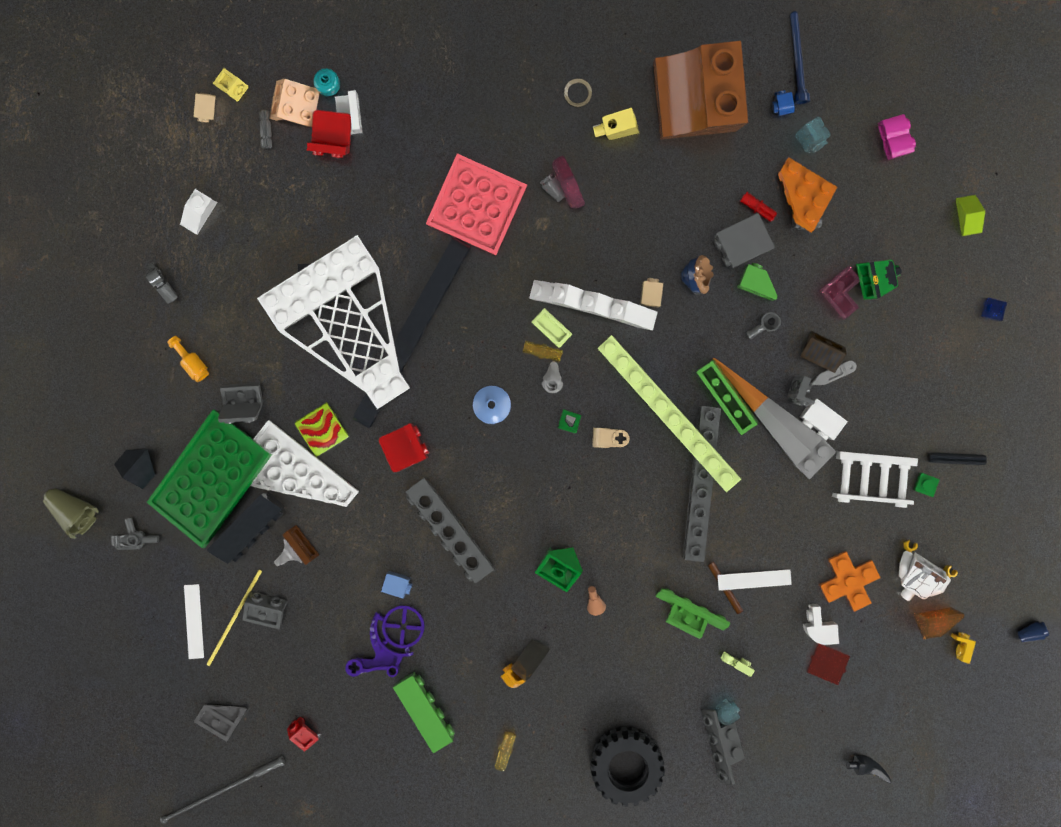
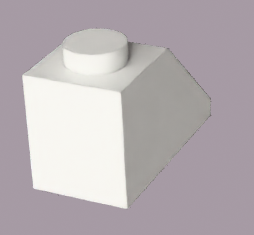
M195 189L185 204L180 225L198 235L217 202Z

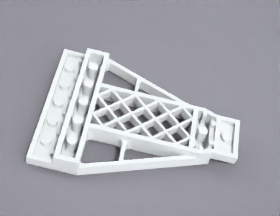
M358 235L257 298L280 333L365 391L377 409L410 388L399 371L379 268ZM375 273L381 300L368 309H363L351 291V287ZM347 291V293L349 294V296H344V295H340V294H342L343 292ZM336 297L334 307L324 305ZM339 297L350 299L348 310L337 308ZM352 300L360 313L350 311ZM379 305L383 306L389 344L385 343L368 317V313ZM319 308V313H318V318H317V316L315 315V313H314L313 311H315L316 309ZM322 308L333 310L331 321L320 319ZM336 311L347 313L345 324L334 322ZM349 313L361 316L358 327L347 324ZM311 315L322 331L323 337L307 347L288 334L285 329L305 316ZM363 317L371 329L361 327ZM320 321L331 323L329 333L326 332ZM333 324L344 326L342 337L331 335ZM346 327L358 329L356 340L344 338ZM360 330L371 332L369 343L358 341ZM373 333L382 346L371 344ZM331 338L341 339L339 350ZM344 340L355 342L353 354L342 351ZM323 341H328L345 366L346 371L343 372L315 353L312 348ZM357 343L368 345L366 356L355 354ZM371 346L382 348L380 359L369 357ZM384 349H385V351L387 352L388 356L385 357L384 359H382V357H383V352H384ZM341 354L352 356L350 367ZM354 356L366 359L363 370L352 368ZM368 360L378 361L366 370ZM352 370L359 371L362 373L355 376Z

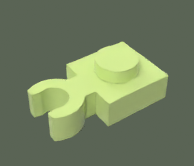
M723 652L721 656L722 661L750 677L753 675L755 670L752 668L750 661L744 658L739 660Z

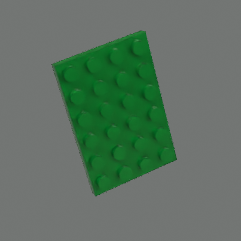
M214 409L147 501L151 507L201 548H206L272 456L269 451L233 423H220L218 421L220 413Z

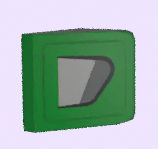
M563 410L558 428L576 434L581 415Z

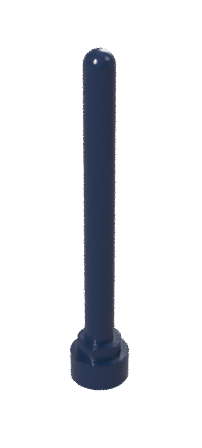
M793 11L790 14L797 80V91L794 95L795 104H806L810 102V93L805 89L798 13Z

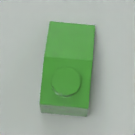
M756 263L746 265L737 288L771 301L776 300V291L767 271L762 269L763 266Z

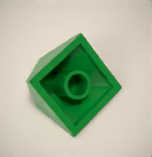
M549 548L537 567L535 574L563 591L568 592L583 570L574 548L559 550Z

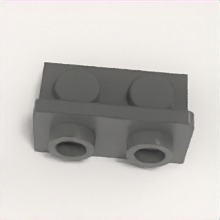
M794 376L787 398L792 399L791 403L805 407L808 404L814 405V400L805 397L806 394H809L812 387L810 383L811 378Z
M250 592L245 601L242 621L280 630L287 600L258 592Z

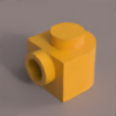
M520 662L515 665L510 663L503 669L504 674L501 675L504 682L511 688L519 687L527 679V672Z

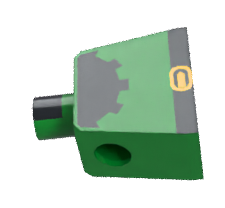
M893 260L856 264L864 300L878 299L898 286L897 277L901 275L902 270L900 266H894Z

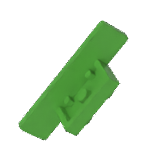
M661 589L656 594L657 598L672 605L665 622L699 639L702 638L707 623L721 630H725L730 625V622L725 617L715 615L709 612L707 608L697 606L691 600L675 595L672 590Z

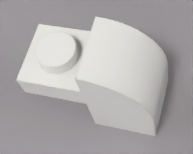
M809 604V610H807L806 614L807 620L810 623L803 624L806 634L819 644H839L838 625L833 621L822 622L821 607L818 604Z

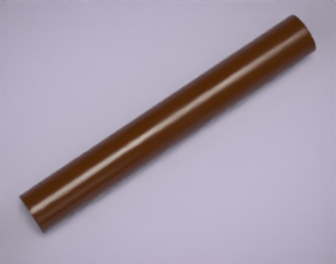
M713 561L708 564V567L718 582V575L722 574ZM723 590L737 614L743 612L732 590Z

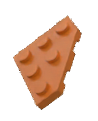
M788 157L778 176L784 184V193L788 205H791L794 212L793 219L795 223L812 233L834 195L837 186Z

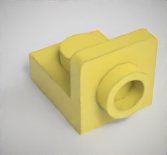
M223 68L213 82L216 87L237 102L248 89V85L225 68Z

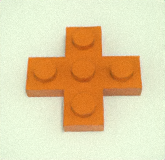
M846 551L829 558L828 561L836 577L819 584L827 602L830 603L845 595L854 612L872 604L864 586L881 578L873 561L869 560L854 567Z

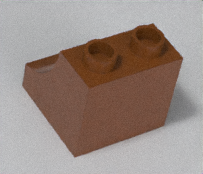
M741 41L705 44L684 53L655 58L653 66L660 140L736 132L748 123Z

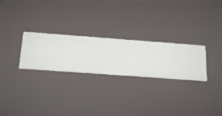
M790 570L718 575L719 590L791 585Z
M199 584L184 585L189 659L204 658Z

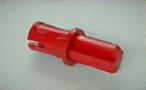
M748 191L740 200V202L754 210L753 213H759L770 222L777 215V212L764 204L763 200H758Z

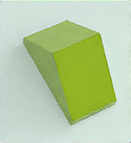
M977 196L956 198L962 236L982 233L985 209Z

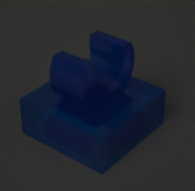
M986 298L981 317L1003 321L1007 302Z

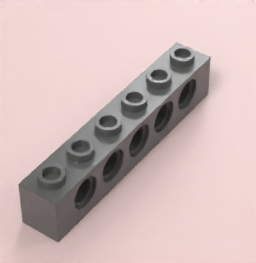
M426 477L406 491V499L412 506L414 504L417 506L419 516L424 521L427 519L431 525L429 528L435 536H440L443 540L441 541L442 546L446 551L450 550L454 556L452 558L458 566L462 565L466 570L464 574L470 582L473 580L476 584L494 570L493 564ZM424 495L428 496L431 500L428 506L421 503V497ZM440 511L442 513V520H434L432 513ZM446 526H451L454 529L452 536H447L444 533ZM459 541L464 542L466 549L459 551L456 549L455 544ZM475 557L478 562L477 565H468L467 558Z

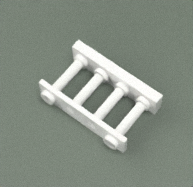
M836 451V459H841V463H843L841 492L832 493V497L838 498V502L849 503L850 499L895 503V507L907 508V504L914 505L913 500L906 499L908 469H911V466H917L918 458ZM853 461H861L860 465H862L860 495L848 494L850 470ZM872 462L880 463L879 467H881L879 497L867 496ZM892 464H897L900 468L898 498H887L889 468H891Z

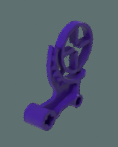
M407 605L391 609L385 617L380 616L381 614L376 612L370 627V640L376 656L374 659L352 658L345 666L347 674L354 677L364 672L387 670L389 677H395L400 671L399 665L402 658L414 655L413 652H410L409 647L415 645L424 633L425 624L420 612ZM403 609L402 624L406 623L407 609L413 611L419 617L421 626H406V629L421 630L420 635L414 642L404 645V629L401 630L400 644L393 642L387 635L386 627H401L400 624L386 623L389 615L395 610ZM378 620L383 621L382 631L385 637L383 641L378 633ZM389 642L395 647L404 648L405 653L393 651L386 644ZM354 662H356L357 666H360V669L358 668L356 672L354 671V668L351 667V665H353ZM390 668H395L396 673H392Z

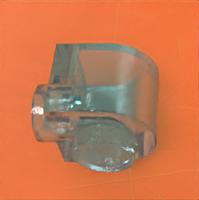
M725 699L716 708L718 720L724 725H731L740 718L738 714L740 709L734 701L730 703Z

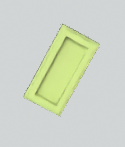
M545 308L532 321L558 348L572 335Z

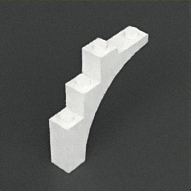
M534 280L529 297L532 300L580 310L652 331L658 313L630 301L614 299L600 293L585 291L568 284L556 282L550 283Z

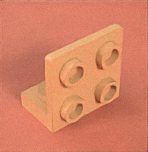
M281 79L276 81L269 119L275 121L284 119L312 127L313 112L317 109L320 93L316 88L291 80Z

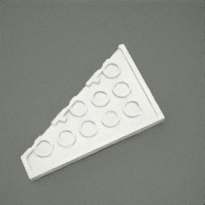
M268 420L255 436L254 440L269 451L272 456L250 486L345 507L358 494L359 490L272 421Z

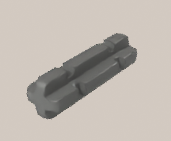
M268 110L259 111L261 147L264 149L272 148L270 112Z

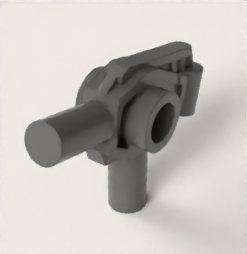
M132 518L124 520L128 534L111 536V545L116 550L141 549L145 543H159V535L145 536L143 531H136Z

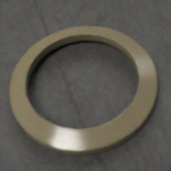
M573 79L567 83L564 89V97L570 105L582 107L592 97L591 86L583 79ZM581 83L587 87L588 97L584 102L574 103L569 99L568 89L572 84Z

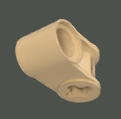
M593 428L592 447H624L629 443V435L624 430ZM619 433H623V436L626 437L622 444L615 440V436H619Z

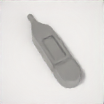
M846 361L840 364L836 373L826 370L818 374L811 384L825 385L856 370V363L854 361Z

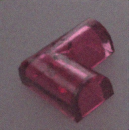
M562 155L554 160L552 168L561 185L568 205L571 208L582 207L585 205L575 177L565 157Z
M847 266L819 290L843 320L859 308L847 293L860 282L859 276L850 266Z

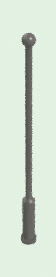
M283 756L254 770V773L168 816H162L160 822L164 824L168 819L253 777H259L281 765H285Z

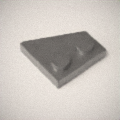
M205 704L194 720V723L227 742L247 708Z

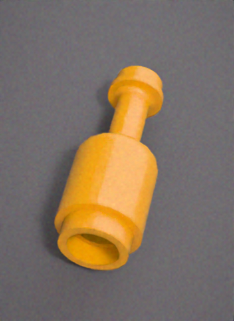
M177 336L169 339L167 342L169 347H174L182 357L180 365L191 379L196 382L205 379L209 375L208 368L194 352L189 354L180 344L181 339Z

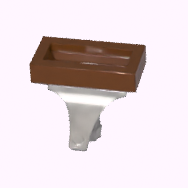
M295 525L283 534L285 547L274 563L276 566H279L287 561L296 560L307 565L319 554L297 525Z

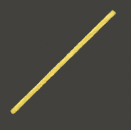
M258 570L241 603L239 604L236 612L234 613L231 621L229 622L226 630L224 631L220 641L218 642L215 650L213 651L210 659L207 662L208 666L211 665L214 657L216 656L219 648L221 647L224 639L226 638L229 630L231 629L235 619L237 618L240 610L242 609L249 593L252 591L255 583L257 582L262 572L261 570Z

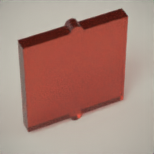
M818 643L814 655L811 656L812 660L807 673L839 685L843 673L846 672L845 668L850 656Z

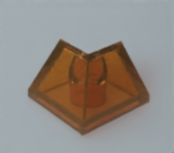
M949 607L915 613L914 618L924 640L941 637L964 618V613Z

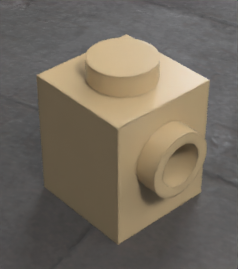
M196 92L194 117L198 118L197 121L209 122V119H214L216 95Z
M648 278L647 281L642 283L640 306L657 308L661 306L663 283H659V279Z

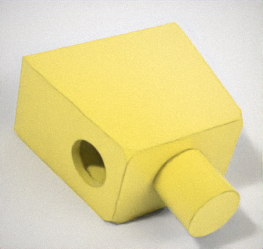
M632 108L603 116V123L593 126L595 137L606 135L609 140L639 133L636 116ZM617 124L614 129H611L612 125Z

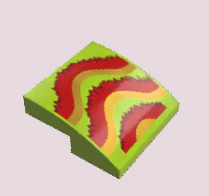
M327 402L295 421L296 427L316 457L349 437Z

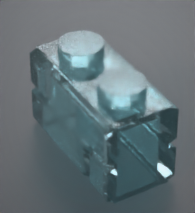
M816 117L806 123L795 135L798 141L802 142L801 146L805 152L813 151L815 153L828 144L827 139L831 134L824 127L825 124L820 117Z

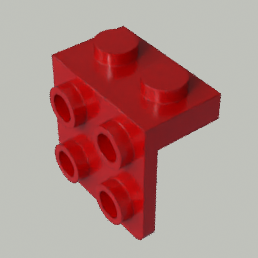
M315 110L313 112L312 139L307 143V151H312L313 155L332 153L331 156L336 158H343V155L350 153L351 114Z
M413 423L379 438V443L393 472H398L428 458L429 450L426 444L421 442L419 438L421 436L420 430Z

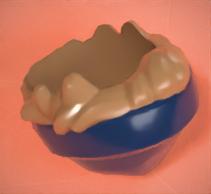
M701 255L691 259L682 270L681 280L693 293L706 294L708 292L710 280L714 276L713 272H711L713 266L710 265V260L706 256Z

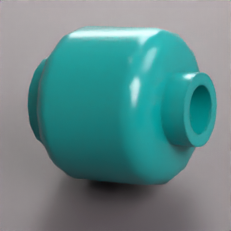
M325 68L315 74L313 79L314 86L320 94L332 96L338 92L340 80L333 70Z

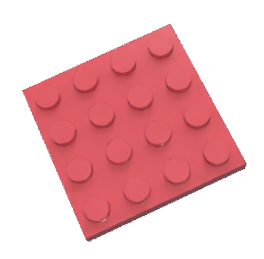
M457 154L426 225L496 256L524 195L527 184Z

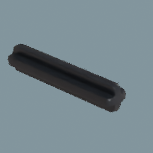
M931 452L928 455V461L930 463L986 465L987 457L974 454Z

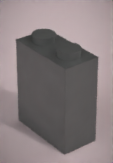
M759 213L714 235L715 239H713L716 248L722 251L724 265L726 267L729 266L730 270L775 248Z

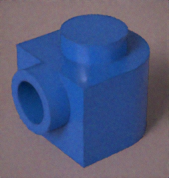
M786 90L774 93L775 98L772 102L773 113H777L778 116L794 113L795 106L792 92L786 93Z

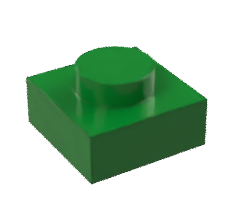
M919 473L913 491L934 497L940 479Z

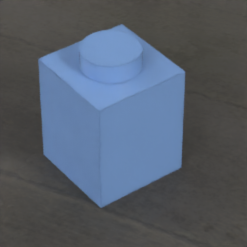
M388 571L381 592L404 598L411 591L412 583H409L410 577Z

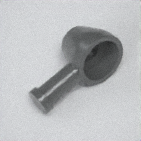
M774 312L766 313L761 319V324L750 331H746V333L752 340L764 330L775 331L781 325V318ZM770 318H774L776 320V323L774 325H771L769 323Z

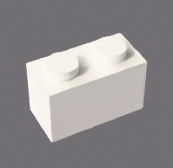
M813 398L812 400L815 401L814 405L808 404L799 417L803 419L802 423L810 429L813 427L819 431L817 434L824 440H834L848 421L817 398Z

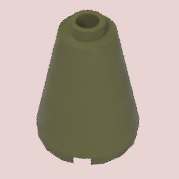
M57 488L48 490L43 496L45 506L66 535L72 539L77 538L75 535L78 533L83 535L97 519L94 515L95 512L98 513L99 511L95 506Z

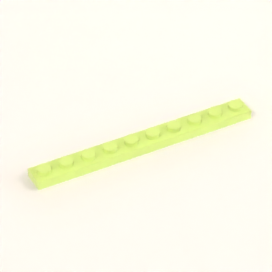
M612 335L598 347L599 351L726 492L741 480L740 476Z

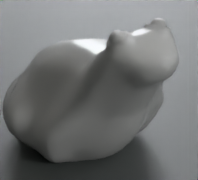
M555 361L550 363L542 381V386L548 393H557L563 387L559 367Z

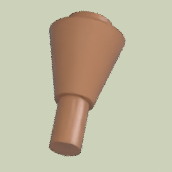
M591 586L588 588L589 600L587 610L591 615L596 616L605 611L606 604L597 594L596 588Z

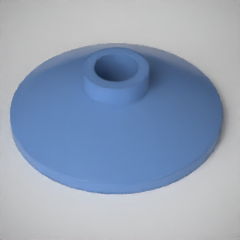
M484 387L476 393L473 399L474 413L485 423H499L510 412V398L500 387ZM490 401H493L495 403V407L493 409L488 407V403Z

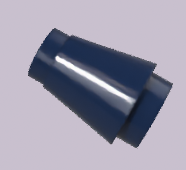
M1038 621L1017 632L1021 643L1045 640V637L1049 636L1045 623Z

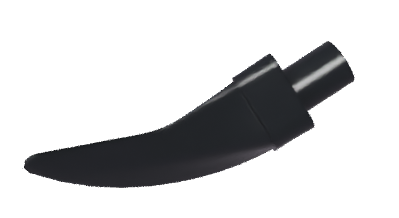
M855 755L853 761L846 762V768L854 769L857 775L874 774L887 783H892L883 767L867 756Z

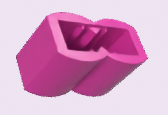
M904 114L882 120L878 123L888 160L908 155L915 151L916 142L909 133L911 124Z

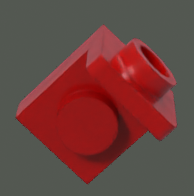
M302 717L291 722L287 728L289 739L304 752L319 740L318 735L305 725Z

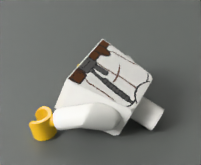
M910 540L905 541L903 546L906 551L903 552L899 566V577L901 578V585L904 587V590L900 593L901 596L910 601L914 595L921 599H926L929 596L932 597L943 593L951 581L950 577H956L958 571L952 570L950 574L951 565H946L942 570L916 552L912 554V551L918 548V544L914 543L911 549L909 548Z

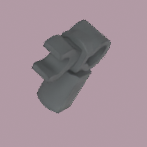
M153 261L146 265L148 270L146 278L153 287L156 286V290L167 304L176 300L178 297L177 293L164 280L160 269L155 267Z

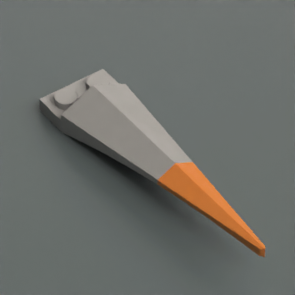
M713 358L794 466L808 479L836 453L821 436L719 360Z

